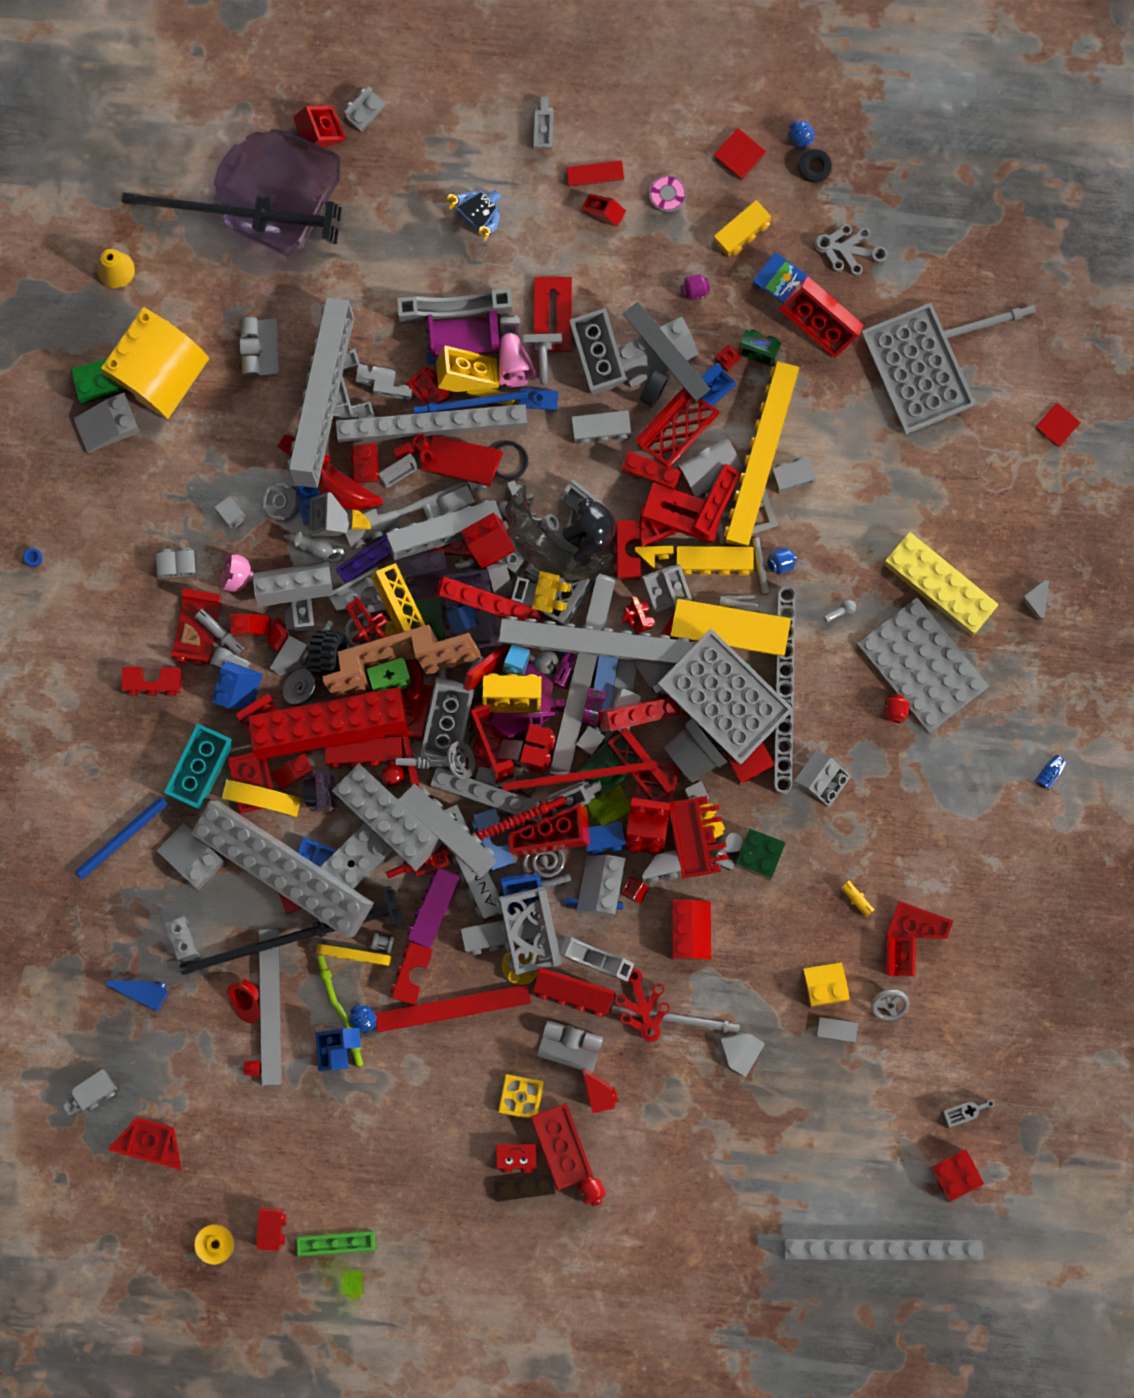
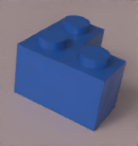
M359 1028L315 1032L318 1071L348 1069L347 1049L361 1048Z

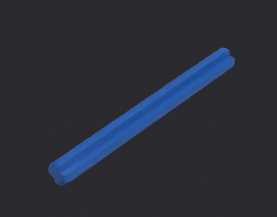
M163 797L156 799L76 869L75 873L78 877L84 879L168 805Z

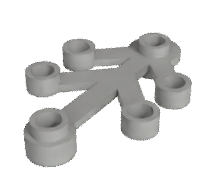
M849 224L842 225L841 229L830 236L822 234L815 239L814 245L816 250L820 253H826L833 264L832 268L835 272H841L844 268V263L842 260H838L833 250L841 252L851 267V273L854 276L861 275L863 268L856 262L852 254L872 258L876 263L884 262L887 257V251L883 247H876L874 250L853 246L861 240L866 241L869 239L870 231L867 228H862L858 234L843 243L835 241L842 236L848 237L851 235L852 227ZM848 228L850 231L848 233H844L843 229ZM867 232L868 236L863 237L861 233ZM821 242H826V243H827V246H826V247H822V246L820 245V243H821ZM880 253L882 258H876V254ZM839 263L842 267L837 269L835 264ZM858 267L860 272L856 273L853 269Z

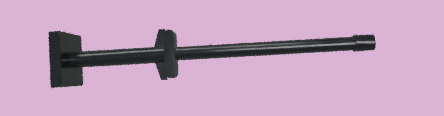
M123 192L122 203L140 204L253 218L252 228L261 233L265 232L269 221L323 227L322 239L329 244L337 245L342 207H339L334 201H327L325 216L271 210L269 197L262 198L258 196L255 202V209L143 196L135 193Z
M391 886L384 887L383 892L387 904L371 908L363 923L390 915L392 925L395 928H405L400 915L402 913L400 905L397 904L395 897L396 890ZM318 921L312 923L313 927L197 961L183 963L179 965V968H188L181 971L183 976L200 969L316 935L320 938L326 937L327 933L336 930L326 923Z

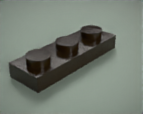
M551 1175L495 1182L497 1202L555 1194Z

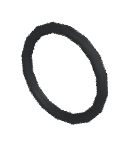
M503 442L494 449L499 450L506 445L515 446L523 452L525 464L518 474L505 476L498 471L495 473L502 479L513 480L520 477L526 471L529 457L526 450L520 444Z

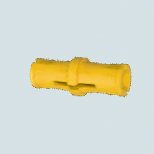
M850 880L840 887L851 900L850 903L852 905L855 904L864 917H867L875 910L863 897L864 894L860 893Z

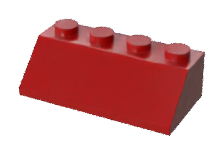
M808 276L795 287L778 309L834 358L859 336L864 326Z
M540 968L533 993L537 994L536 997L539 999L547 1000L552 998L555 999L556 1004L566 1006L568 1003L574 1005L573 1009L582 1012L585 1009L593 1011L592 1015L603 1018L604 1015L608 1016L615 991Z

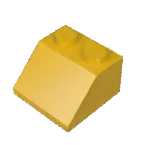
M842 962L803 969L810 1007L850 1000Z

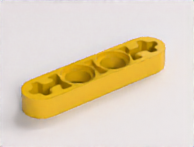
M317 944L315 954L383 966H390L391 956L324 944Z

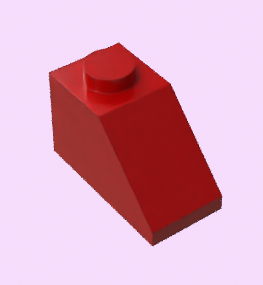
M589 194L581 208L583 212L613 226L619 225L627 211L613 198Z
M250 613L230 614L231 634L233 637L270 636L271 616Z
M303 753L285 763L273 772L272 775L282 791L315 772L307 756Z

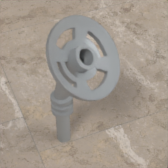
M457 741L450 745L447 759L396 757L395 765L417 766L418 768L422 766L423 769L425 767L427 769L429 767H449L454 776L465 780L474 773L475 758L472 750L466 743ZM456 747L461 748L464 752L458 749L456 750ZM465 758H468V769H467V770L464 768V767H465V764H466V759H465Z

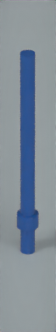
M527 390L437 404L436 402H431L429 405L414 407L415 414L432 413L528 398Z

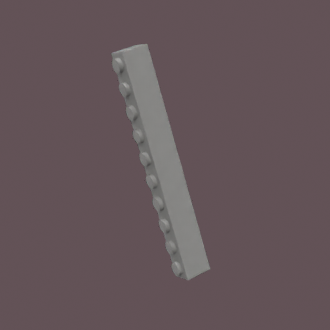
M526 405L336 421L337 439L339 444L408 439L414 438L417 434L431 437L433 435L442 436L527 428Z
M506 616V619H502L499 644L504 645L514 644L520 647L676 665L693 647V642H689V638L678 637V640H673L667 635H659V638L651 637L649 633L632 635L631 631L626 630L615 633L613 629L602 628L599 631L594 630L592 626L575 628L574 624L569 623L558 626L556 622L544 621V624L536 623L537 620L535 619L517 621V617Z
M784 1239V1259L983 1260V1240Z

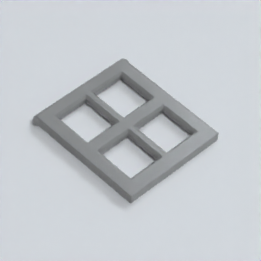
M740 483L735 485L731 493L733 500L736 490H741L742 484ZM766 487L760 507H764L768 522L754 526L752 535L778 527ZM705 492V498H707L708 492ZM730 511L723 513L721 519L729 517ZM720 521L717 535L720 544L724 545L727 537H723L725 531Z

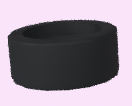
M656 369L648 380L639 400L653 407L661 395L669 375Z

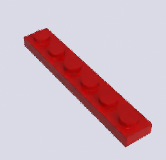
M441 577L436 593L437 596L503 619H506V616L517 617V621L535 619L537 620L536 623H542L544 611L532 609L530 606L447 577Z

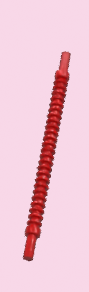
M562 796L548 803L542 802L538 807L534 806V809L524 810L522 814L519 812L518 816L514 814L513 818L509 816L508 820L503 819V822L498 821V824L493 823L492 827L489 825L487 829L484 827L482 831L478 830V833L473 832V834L484 841L485 837L488 839L490 835L494 836V833L504 832L506 828L509 830L510 826L514 828L515 824L519 826L520 822L525 823V820L535 819L536 815L540 817L541 813L545 815L549 813V810L565 804L566 800ZM442 845V848L439 847L424 863L428 865L429 861L438 860V857L443 858L445 854L448 856V853L451 851L445 845ZM404 861L403 865L386 871V875L389 879L406 871L409 873L413 871V868Z

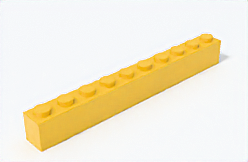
M777 361L776 367L772 366L769 377L773 379L771 384L766 386L764 395L768 396L766 402L762 401L759 411L762 413L761 420L757 419L754 428L757 431L756 438L752 437L749 448H752L751 455L747 454L744 463L747 469L740 476L741 490H736L734 501L737 504L735 508H731L728 519L732 521L730 526H726L723 537H727V544L737 547L749 546L799 372V367L779 361Z

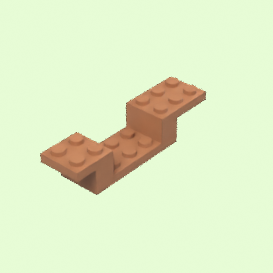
M425 625L339 651L338 657L341 671L323 676V683L334 699L345 698L372 691L367 669L403 657L405 661L417 658L425 673L429 674L446 668H454L466 662H473L480 659L481 655L469 633L438 641L430 626Z

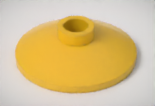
M220 1225L206 1226L198 1233L195 1239L197 1255L201 1260L209 1264L223 1263L231 1256L234 1249L232 1234L228 1229ZM213 1241H218L219 1246L217 1248L212 1247Z

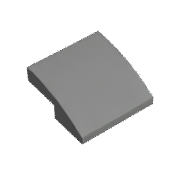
M680 564L641 577L653 612L655 613L671 606L676 607L677 599L692 600Z

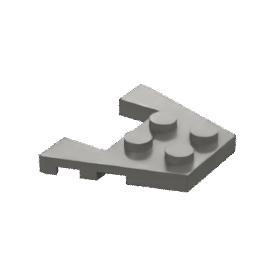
M352 349L346 354L343 371L356 368L360 364L356 349ZM342 376L333 418H375L371 402L351 406Z

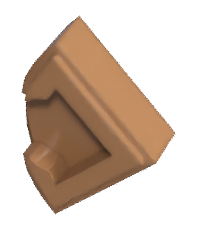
M185 624L181 643L200 647V637L197 631L192 626Z

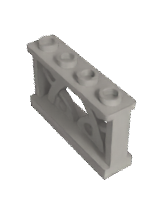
M544 886L498 897L499 903H496L498 914H502L503 917L500 925L502 933H506L507 936L504 944L506 952L510 951L511 959H508L510 970H514L515 974L518 975L540 968L562 965L547 892ZM538 896V899L528 906L522 900ZM512 902H517L521 904L523 910L520 912L517 907H513L516 910L515 913L509 914L508 906ZM532 912L533 915L540 913V918L535 920L530 913ZM526 917L533 924L544 926L545 928L536 934L533 945L517 935L518 929ZM509 920H513V921H514L513 924H512L511 929H510V925H509ZM544 937L546 942L544 944L539 942L540 947H537L539 938ZM513 941L520 946L516 950ZM529 952L533 953L529 963L522 964L518 961L520 953L525 954L524 960L528 958ZM537 954L551 957V959L536 962Z

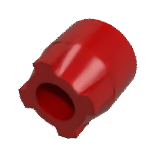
M260 1060L244 1061V1075L261 1076Z

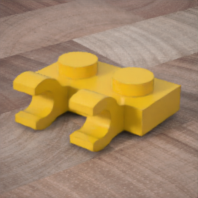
M540 571L532 609L552 613L553 608L561 611L566 610L567 602L555 600L557 590L570 592L571 584L559 581L560 575Z

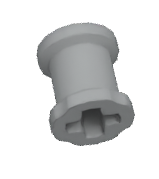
M376 932L371 949L385 950L390 954L395 938L393 936L391 938L381 936Z

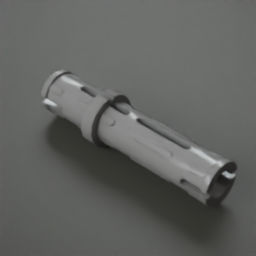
M201 609L194 618L220 640L222 646L225 645L236 656L245 648L232 637L231 632L228 633L204 609Z

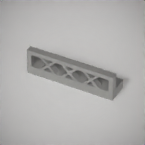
M596 555L590 556L589 558L593 560L590 565L582 567L581 561L575 562L563 581L571 584L572 595L570 598L562 599L561 594L563 591L557 590L555 600L560 599V601L567 602L566 610L561 611L559 616L544 612V615L557 621L560 626H563L564 623L570 624L596 581L597 574H600L605 566L602 558ZM581 572V580L572 584L571 577L573 574Z

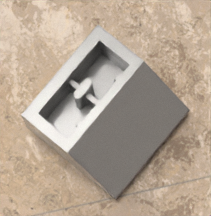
M816 750L795 779V782L807 793L830 807L851 776L830 756Z

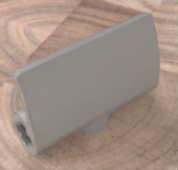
M255 317L241 318L240 354L242 355V375L264 376L278 374L277 318L257 320Z
M727 438L701 450L692 458L677 465L678 470L681 471L682 478L687 480L694 497L712 488L722 465L727 464L738 472L743 471L741 462Z
M547 1020L537 1056L580 1070L587 1068L593 1072L603 1037L585 1032L584 1029L577 1026H565Z

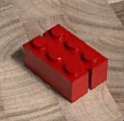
M530 724L525 740L528 744H524L520 760L521 769L544 775V771L549 770L551 762L549 752L554 750L555 735H553L552 729Z

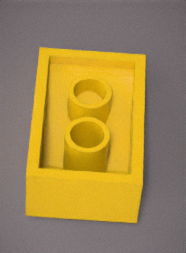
M443 347L436 360L438 388L462 392L499 387L497 358L453 347Z

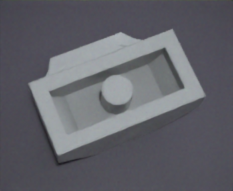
M311 599L291 602L288 609L284 612L286 630L302 631L315 629Z

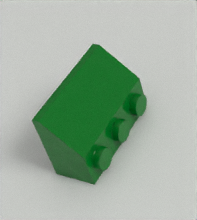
M107 359L72 368L75 388L82 405L128 392L127 389L104 376L101 367Z

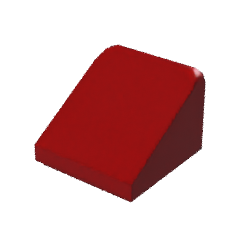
M629 876L620 893L641 904L649 890V886Z

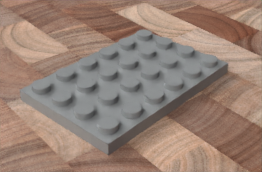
M932 303L861 331L905 435L976 406Z
M918 597L857 644L895 693L904 695V699L909 701V710L928 734L989 688L986 681Z
M709 629L657 683L739 765L794 710L712 629Z

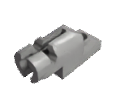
M358 365L356 382L369 387L374 385V395L412 400L413 393L409 386L398 385V387H395L396 372L392 369L374 366L373 370L369 372L368 365Z

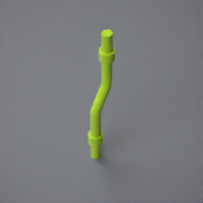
M324 955L317 957L321 971L319 974L321 980L324 981L329 1003L343 1021L345 1028H353L348 1021L349 1016L336 999L331 981L332 974L328 970ZM361 1048L349 1049L350 1053L352 1052L356 1067L363 1065L359 1051Z

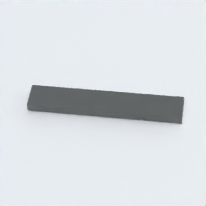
M638 302L623 313L627 321L695 402L710 390L709 386Z

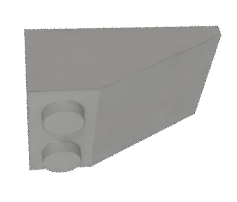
M124 393L109 398L74 418L87 453L140 433Z
M183 823L157 852L199 891L225 862L209 846L191 834L192 831Z

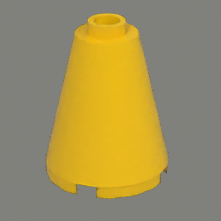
M114 249L105 250L97 266V274L100 281L110 288L124 287L129 284L135 273L132 259L123 252Z

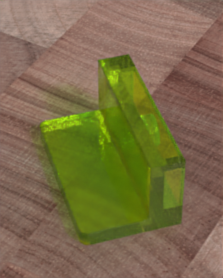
M616 785L593 798L587 806L595 823L603 827L629 812L631 801L625 797L621 786Z

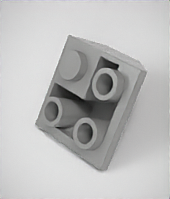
M676 850L656 854L642 875V882L652 885L659 883V879L666 878V881L677 879L678 875L681 874V868Z

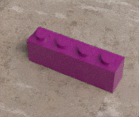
M438 868L437 872L433 871L429 881L432 882L431 887L426 889L422 896V900L425 901L422 907L418 906L414 915L417 918L415 924H411L406 935L409 936V941L431 949L461 878L440 868Z

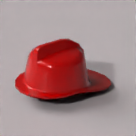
M243 979L238 984H230L227 988V994L238 1017L246 1023L257 1022L260 1017L257 1005L259 998L257 988L248 979Z

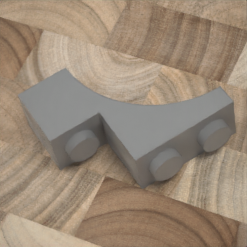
M566 936L559 953L583 966L599 970L611 977L628 982L634 963L622 957L607 953L569 936Z

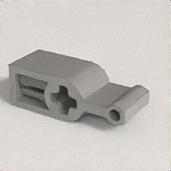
M468 485L440 497L435 502L424 505L423 509L427 518H437L447 512H456L466 506L472 507L476 504Z
M988 1100L985 1104L977 1106L973 1102H967L944 1110L942 1114L947 1128L975 1119L979 1115L980 1109L992 1108L995 1106L994 1100ZM967 1106L974 1109L972 1117L969 1114H965ZM960 1114V1116L949 1119V1117Z

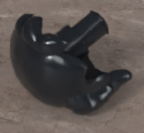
M584 498L579 502L577 514H581L580 519L575 521L574 525L563 528L562 531L563 537L568 542L578 537L583 539L573 557L575 562L603 551L615 535L616 522L612 513L601 503L593 501L592 498Z

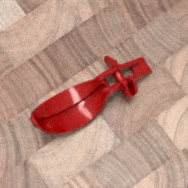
M284 434L277 447L292 457L291 446L292 442L296 439ZM325 454L318 484L320 494L332 493L343 508L351 510H365L383 504L385 500L382 497L367 490L330 464V457Z
M359 597L345 606L360 634L358 633L352 639L353 642H357L362 637H364L367 643L389 637L381 628L387 622L386 617L382 613L373 618ZM362 612L369 623L366 627L358 618ZM373 630H374V631L377 633V635H378V636H376L374 639H373L372 634H371V632H372ZM417 658L405 661L412 685L401 691L410 698L417 699L421 695L424 681L421 667Z

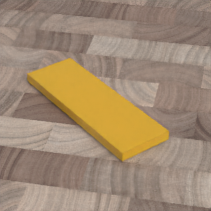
M677 599L671 637L689 638L690 641L698 642L709 629H712L731 648L784 657L791 618Z

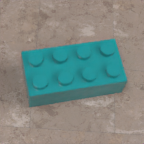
M197 723L164 794L196 810L202 811L234 741Z

